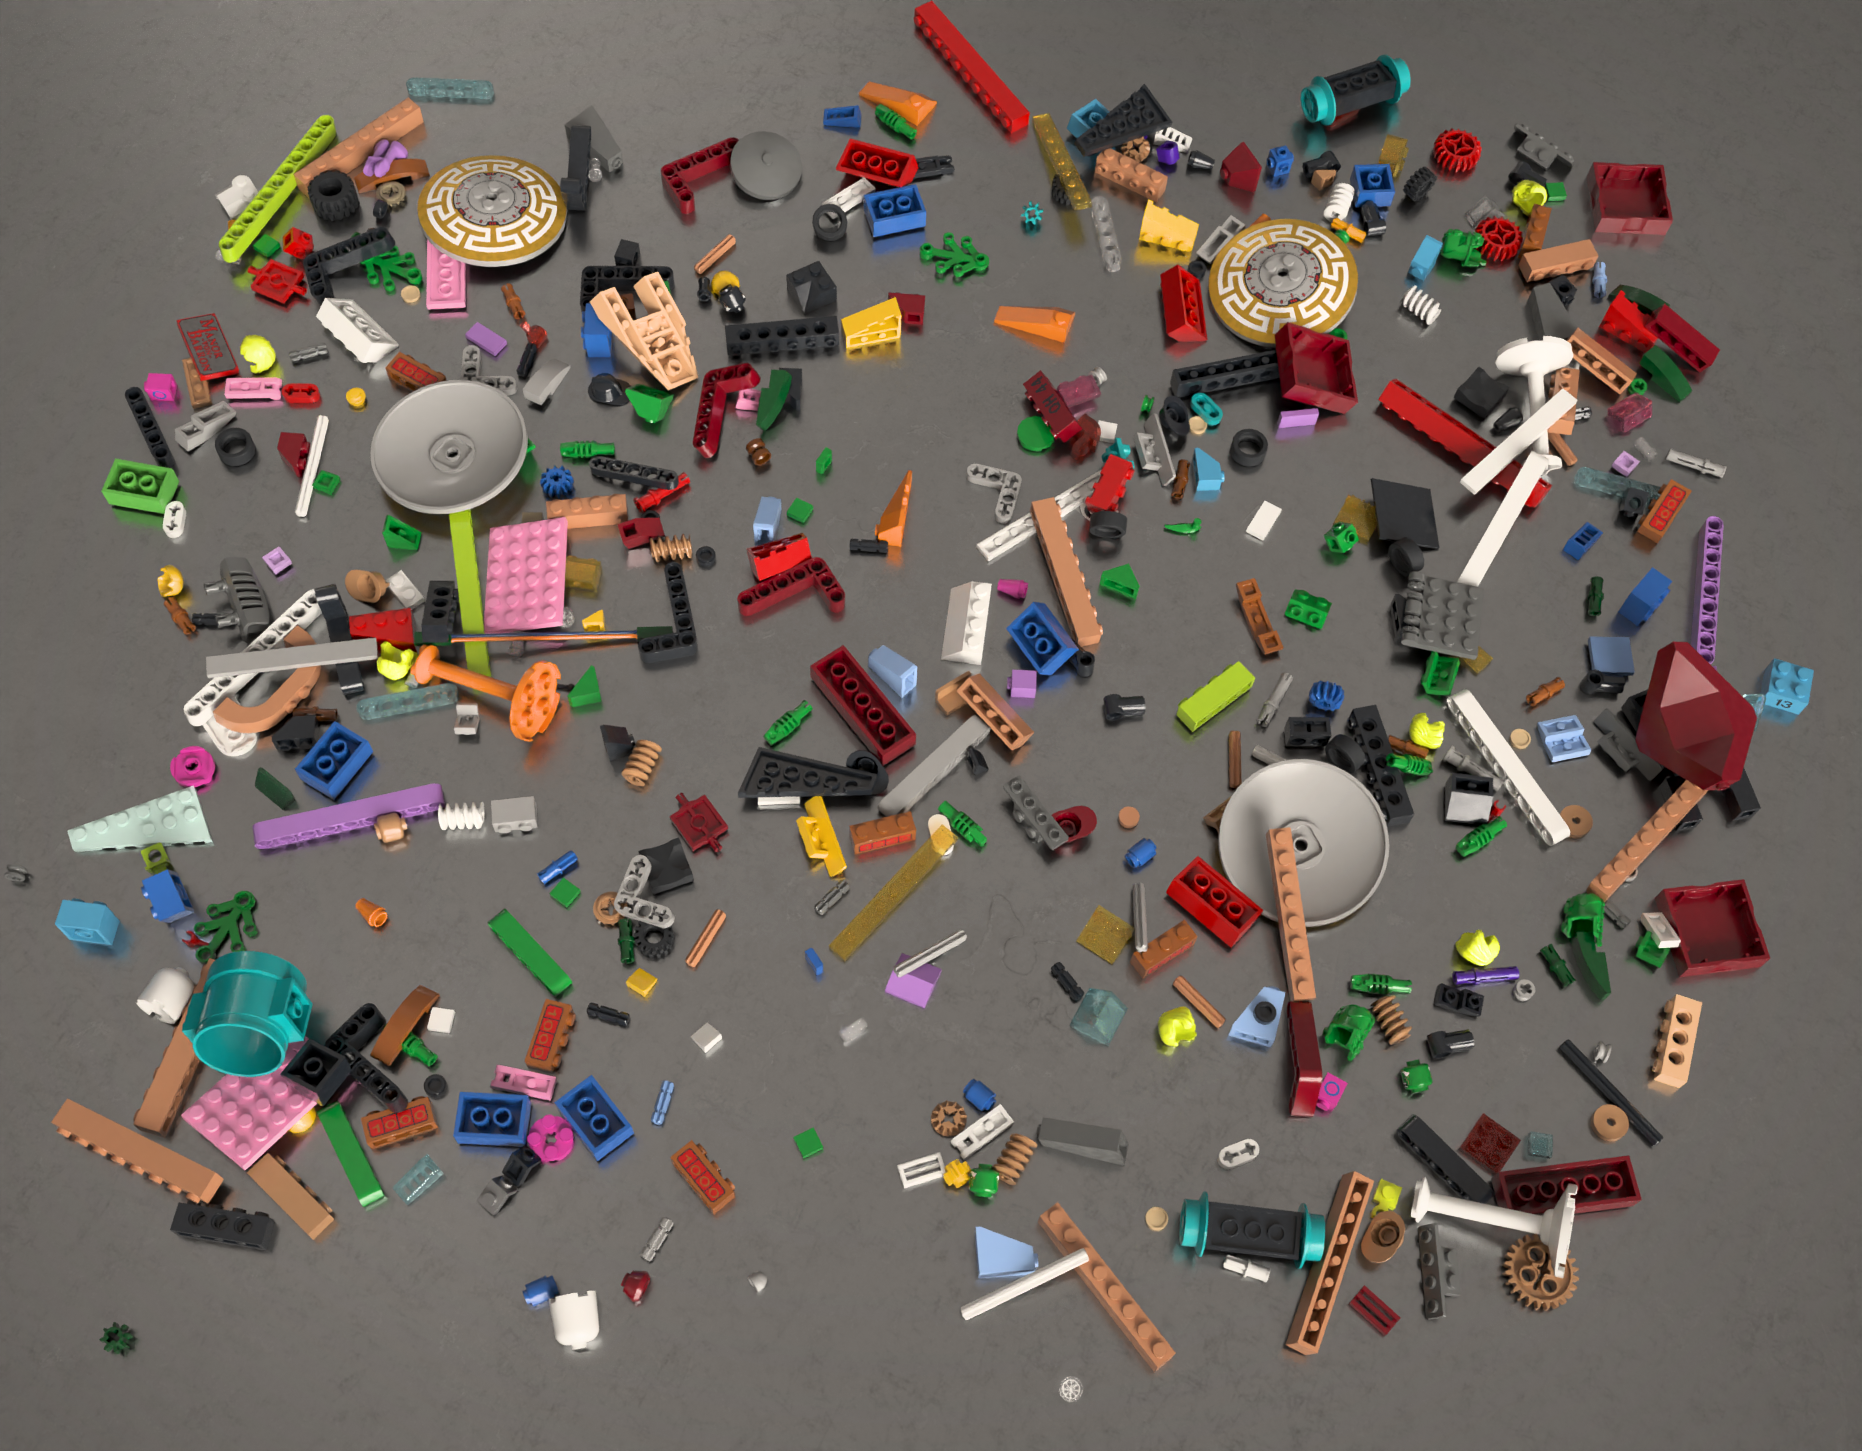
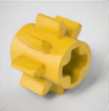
M956 1159L944 1167L946 1173L943 1174V1178L948 1186L954 1183L955 1187L959 1188L970 1180L968 1174H970L971 1168L966 1161L960 1163L959 1159Z

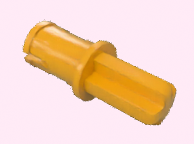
M1338 218L1333 219L1331 223V228L1346 231L1349 237L1360 243L1363 242L1367 233L1354 227L1352 223L1348 224Z

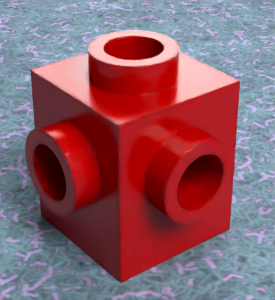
M292 227L283 236L284 252L302 260L312 253L314 244L311 234Z

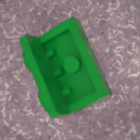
M1295 589L1285 611V616L1322 629L1332 603L1323 597L1310 595L1305 590Z
M1432 651L1431 656L1426 661V672L1421 677V684L1424 686L1426 694L1451 695L1460 665L1459 658L1439 657L1437 652Z

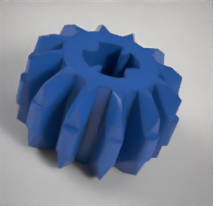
M554 465L553 469L547 468L546 473L541 475L540 485L543 492L549 494L551 498L557 495L560 499L562 494L567 496L568 491L573 489L574 479L571 472L565 470L563 466L558 469Z
M1319 681L1313 683L1309 692L1311 705L1325 711L1340 709L1344 700V690H1342V686L1336 685L1335 682Z

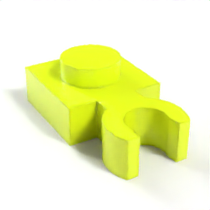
M1380 1179L1372 1199L1378 1205L1372 1209L1370 1216L1374 1218L1376 1212L1389 1211L1388 1208L1394 1210L1402 1187Z

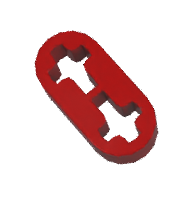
M291 383L282 388V395L288 403H315L321 396L318 387L311 383Z

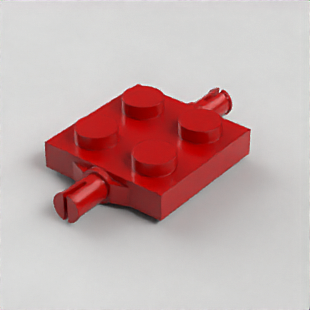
M272 259L261 269L253 266L248 268V273L256 276V279L250 286L257 293L281 303H285L294 292L303 296L307 293L306 288L299 286V283L304 278L302 271Z

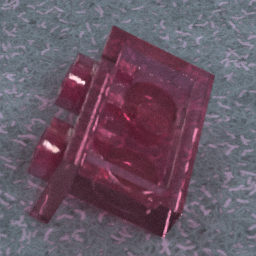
M1092 374L1080 376L1071 382H1062L1057 387V392L1068 408L1096 399L1101 395Z
M1635 392L1608 408V416L1620 421L1621 430L1627 432L1652 417V400Z

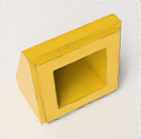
M599 610L582 620L584 631H605L603 610Z
M638 968L626 980V984L629 988L645 997L658 979L643 969Z

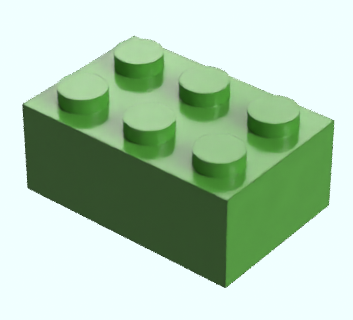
M115 458L101 492L111 505L165 514L166 506L172 501L179 480L172 468Z

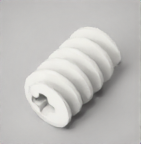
M1339 183L1333 187L1324 210V217L1328 221L1332 222L1335 218L1342 220L1347 216L1355 194V190L1351 185Z
M1414 285L1404 294L1400 303H1403L1404 307H1409V311H1415L1414 314L1416 316L1420 315V319L1426 320V324L1430 325L1441 313L1442 309H1438L1440 303L1437 302L1433 305L1434 298L1427 301L1428 294L1422 297L1423 290L1420 289L1418 292H1415L1417 286Z
M472 802L469 809L466 803L463 804L462 809L459 808L458 803H455L454 809H451L450 804L447 803L444 810L441 804H439L438 819L442 830H446L448 825L451 830H455L457 825L459 829H464L465 824L468 829H472L474 824L477 829H480L484 823L485 811L483 802L480 803L479 808L476 807L475 802Z

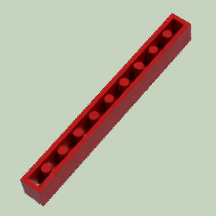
M931 0L915 8L914 23L916 26L920 27L924 35L933 42L935 48L941 51L944 58L952 64L955 71L960 73L963 80L972 87L974 93L979 95L982 102L991 109L994 116L998 117L1002 125L1011 133L1029 125L1030 112L936 4Z
M1398 379L1391 380L1378 399L1382 402L1383 407L1397 412L1399 418L1410 421L1415 429L1423 430L1431 440L1443 444L1444 449L1451 453H1456L1459 455V459L1465 463L1477 466L1497 448ZM1513 460L1491 481L1497 485L1501 484L1509 492L1523 465ZM1540 477L1525 505L1533 506L1534 508L1538 506L1552 485Z

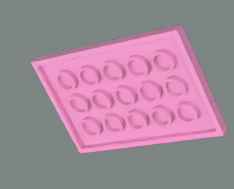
M565 517L490 528L484 611L485 634L510 633L563 625L568 525Z
M305 1036L304 1041L289 1043L283 1064L270 1074L256 1077L226 1074L181 1115L183 1120L242 1169L246 1170L317 1104L302 1095L280 1075L308 1041V1038Z

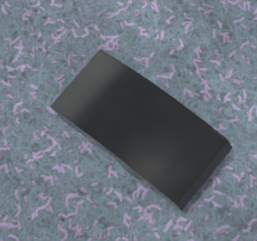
M1441 983L1437 986L1434 1005L1457 1013L1479 1017L1482 1012L1484 996L1468 989L1458 990Z

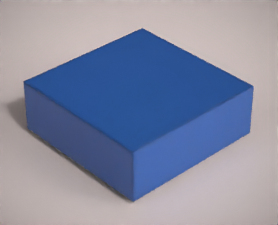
M813 948L806 950V961L816 976L823 972L822 961Z

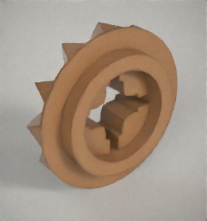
M1144 137L1123 143L1121 151L1123 155L1141 162L1149 155L1150 146L1149 142ZM1133 144L1136 147L1139 146V153L1133 149Z
M617 892L603 893L594 902V915L603 924L614 925V923L625 917L619 914L616 909L613 910L612 915L609 914L608 910H605L608 909L610 901L614 907ZM627 901L625 904L621 903L620 906L622 908L628 907Z
M946 1100L940 1104L938 1103L932 1111V1126L936 1132L943 1136H955L966 1125L967 1115L964 1108L957 1104L956 1101L950 1102ZM944 1112L948 1115L956 1113L953 1117L954 1124L950 1121L943 1122L945 1119Z

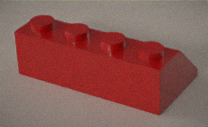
M851 138L836 166L837 171L897 187H903L912 183L919 168L915 156L912 154Z
M1177 264L1160 274V286L1163 294L1162 301L1165 310L1164 317L1167 326L1166 332L1169 337L1174 338L1178 342L1206 341L1208 339L1200 280Z
M1199 856L1172 880L1166 891L1170 897L1231 948L1264 911Z

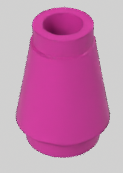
M1000 579L997 590L1017 599H1020V597L1025 598L1028 583L1024 582V580Z

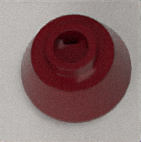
M633 1270L631 1274L626 1273L621 1286L624 1287L623 1292L632 1302L640 1301L651 1278L647 1271Z

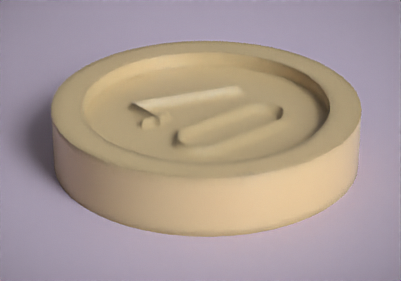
M413 285L406 286L401 291L402 299L408 303L415 302L420 298V290Z
M1194 416L1189 420L1192 433L1201 434L1205 432L1207 423L1200 416Z
M1515 729L1509 738L1511 744L1519 749L1526 748L1531 742L1530 734L1523 729Z
M1160 1207L1149 1209L1145 1216L1147 1226L1156 1231L1164 1229L1168 1223L1167 1212Z

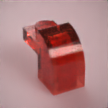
M1086 413L1077 420L1082 430L1073 436L1077 441L1073 444L1071 456L1076 460L1082 455L1085 456L1089 450L1095 453L1099 446L1101 428Z

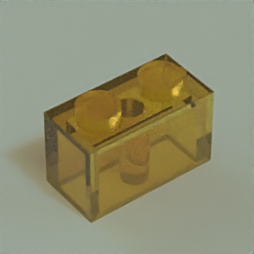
M1387 134L1378 164H1390L1392 177H1396L1398 170L1402 171L1405 160H1402V158L1407 156L1409 148L1406 147L1408 140Z
M566 556L565 587L597 592L603 572L601 561Z

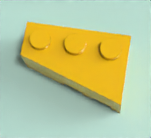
M1148 199L1139 240L1192 253L1199 224L1181 215L1175 216L1168 212L1169 209L1165 207L1161 209L1153 205V201Z
M896 297L841 319V332L846 348L901 337V312Z

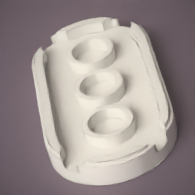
M232 696L231 700L240 705L236 697ZM211 697L207 701L213 700L215 697ZM214 715L202 724L217 748L225 755H243L256 744L257 733L231 731L217 723Z

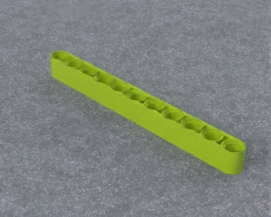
M322 115L316 120L221 238L219 248L224 261L231 263L240 258L297 186L293 174L320 157L337 135L333 117Z
M468 509L449 514L463 634H485L471 511ZM487 641L464 642L468 670L491 677Z

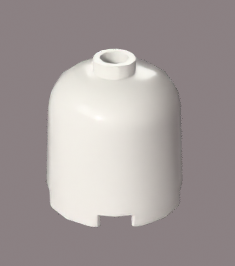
M180 967L176 969H160L139 995L136 1004L149 1015L152 1012L160 1015V1021L175 1024L192 997L194 983L188 977L189 973Z
M587 1291V1294L579 1296L578 1293L557 1296L555 1299H549L554 1335L559 1343L572 1345V1350L585 1348L586 1342L597 1337L599 1333V1318L596 1291Z

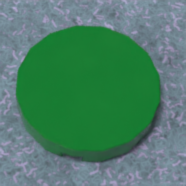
M1027 417L1018 426L1017 439L1024 448L1030 451H1042V449L1049 448L1054 442V436L1050 432L1052 427L1050 425L1047 426L1041 417Z

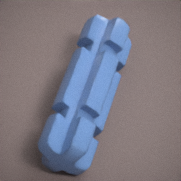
M664 1080L661 1084V1092L658 1094L654 1107L655 1112L651 1116V1122L654 1124H663L664 1114L667 1111L671 1098L670 1093L673 1092L674 1084L670 1081Z

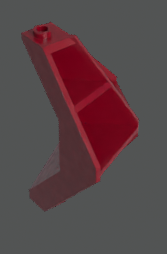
M1673 641L1657 652L1635 740L1640 752L1703 790L1720 791L1729 788V785L1739 781L1741 778L1757 716L1753 706L1688 642Z

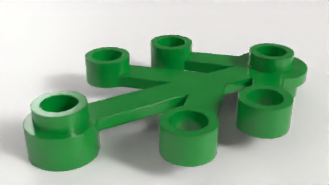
M950 232L944 234L943 242L952 251L934 248L930 243H924L920 247L919 255L924 260H930L933 256L950 259L946 262H936L935 270L937 273H944L947 269L953 267L954 276L961 277L972 269L982 271L989 265V257L986 254L978 253L972 245V238L969 236L962 237L961 246L967 249L970 255L963 253L954 241V235ZM961 262H968L965 265L959 264Z
M394 246L388 252L360 262L366 265L368 271L367 278L370 284H377L380 280L373 264L380 266L384 279L383 286L386 291H393L395 289V283L391 279L389 271L407 278L408 282L413 285H418L422 281V274L418 268L406 270L396 265L404 262L407 265L415 263L413 253L407 252L404 255H400L397 246ZM387 255H389V257H391V258L384 259V260L380 258V257H384V256H387Z
M240 891L235 894L231 901L210 904L206 912L211 918H218L221 912L232 911L229 916L195 924L194 932L200 937L206 936L210 930L220 928L208 946H201L197 949L195 956L201 964H207L209 958L215 960V951L228 932L232 942L230 946L231 951H245L246 947L240 939L237 919L241 913L245 923L243 932L248 937H253L257 934L258 928L253 923L251 909L255 905V897L251 892ZM243 900H248L246 904L241 905ZM217 908V912L211 914V910ZM200 927H205L202 932H198ZM249 927H254L253 931L247 932V929ZM237 945H241L239 950H234ZM210 954V957L204 960V956Z

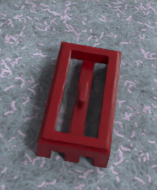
M1365 1285L1349 1303L1384 1336L1389 1333L1401 1318ZM1363 1294L1367 1296L1375 1305H1377L1385 1314H1387L1392 1319V1321L1389 1320L1370 1301H1368L1363 1296ZM1360 1300L1376 1316H1378L1387 1325V1327L1385 1328L1380 1322H1378L1359 1303H1357V1301Z

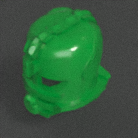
M1449 229L1444 233L1442 238L1443 245L1440 250V254L1444 258L1460 260L1462 267H1478L1479 264L1485 266L1487 263L1481 259V252L1474 249L1483 245L1484 238L1480 233L1473 232L1471 234L1470 231L1465 233L1459 229Z
M1593 893L1577 894L1572 896V898H1568L1564 906V913L1567 914L1565 922L1561 925L1562 932L1568 938H1571L1576 932H1593L1594 936H1596L1595 944H1597V947H1601L1605 902Z
M1354 1004L1342 1006L1336 1012L1329 1027H1325L1323 1030L1325 1041L1327 1044L1336 1042L1340 1046L1349 1049L1350 1052L1347 1060L1352 1061L1357 1054L1359 1055L1360 1050H1363L1364 1039L1372 1029L1375 1018L1365 1007Z

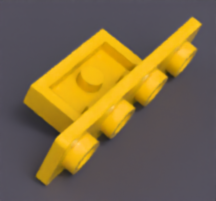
M814 796L804 804L808 817L801 816L796 822L808 856L810 858L824 859L829 876L834 877L846 869L847 865L822 796Z

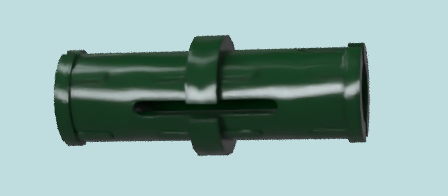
M1595 576L1590 579L1591 585L1590 592L1588 593V613L1590 616L1601 615V603L1604 599V593L1602 592L1604 579Z
M627 918L618 921L619 938L617 940L620 946L621 963L629 964L635 961L633 951L635 938L632 934V920L628 919L627 923Z
M1552 944L1540 950L1550 965L1549 969L1551 972H1555L1563 987H1567L1568 984L1571 985L1576 981L1566 967V961L1560 958Z

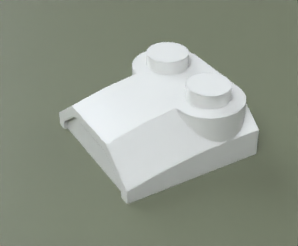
M239 175L232 180V185L215 194V196L226 210L230 220H237L258 194V190L249 177Z

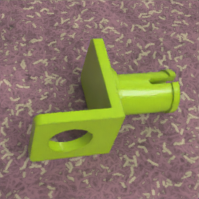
M159 842L141 850L142 857L147 865L145 869L149 873L156 875L167 870L166 867L171 865L162 843ZM151 851H160L162 856L158 862H151L149 860Z

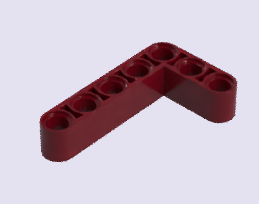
M727 138L668 163L661 168L662 185L682 213L689 214L695 210L694 194L687 182L729 165L734 146L739 141L738 138Z
M743 363L710 370L705 374L693 437V446L703 457L710 458L717 451L726 394L754 388L760 383L761 377L751 364Z
M814 557L739 593L737 598L738 610L742 615L750 616L814 585L828 609L838 613L845 608V592L826 562L820 557Z
M1288 1001L1287 1020L1295 1069V1077L1289 1099L1290 1116L1313 1117L1322 1084V1066L1312 1003Z

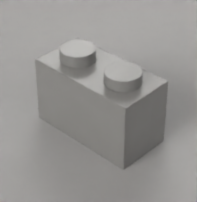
M534 796L491 801L492 825L495 832L509 833L511 830L529 831L532 828H538L537 805Z

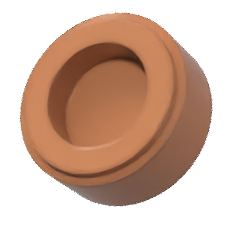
M1133 807L1122 808L1118 816L1120 825L1128 829L1134 828L1139 822V812Z

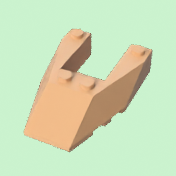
M659 272L644 276L633 286L647 310L648 316L633 321L615 287L600 292L590 301L602 323L667 390L698 378L693 355L691 356L689 349L690 340L686 336L684 328L686 326L685 320Z

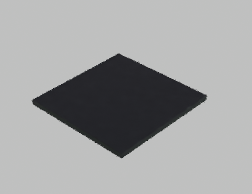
M1371 478L1379 539L1396 542L1407 537L1412 539L1418 546L1439 549L1431 490Z

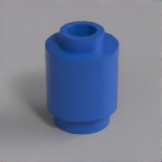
M1142 838L1129 848L1124 856L1133 868L1141 867L1156 855L1155 850L1157 848L1152 840Z
M972 1079L963 1090V1093L966 1095L965 1098L981 1111H989L996 1103V1094L980 1080Z
M545 1275L525 1284L526 1290L522 1291L527 1304L532 1303L533 1306L554 1298L555 1294L559 1293L553 1275L549 1277Z

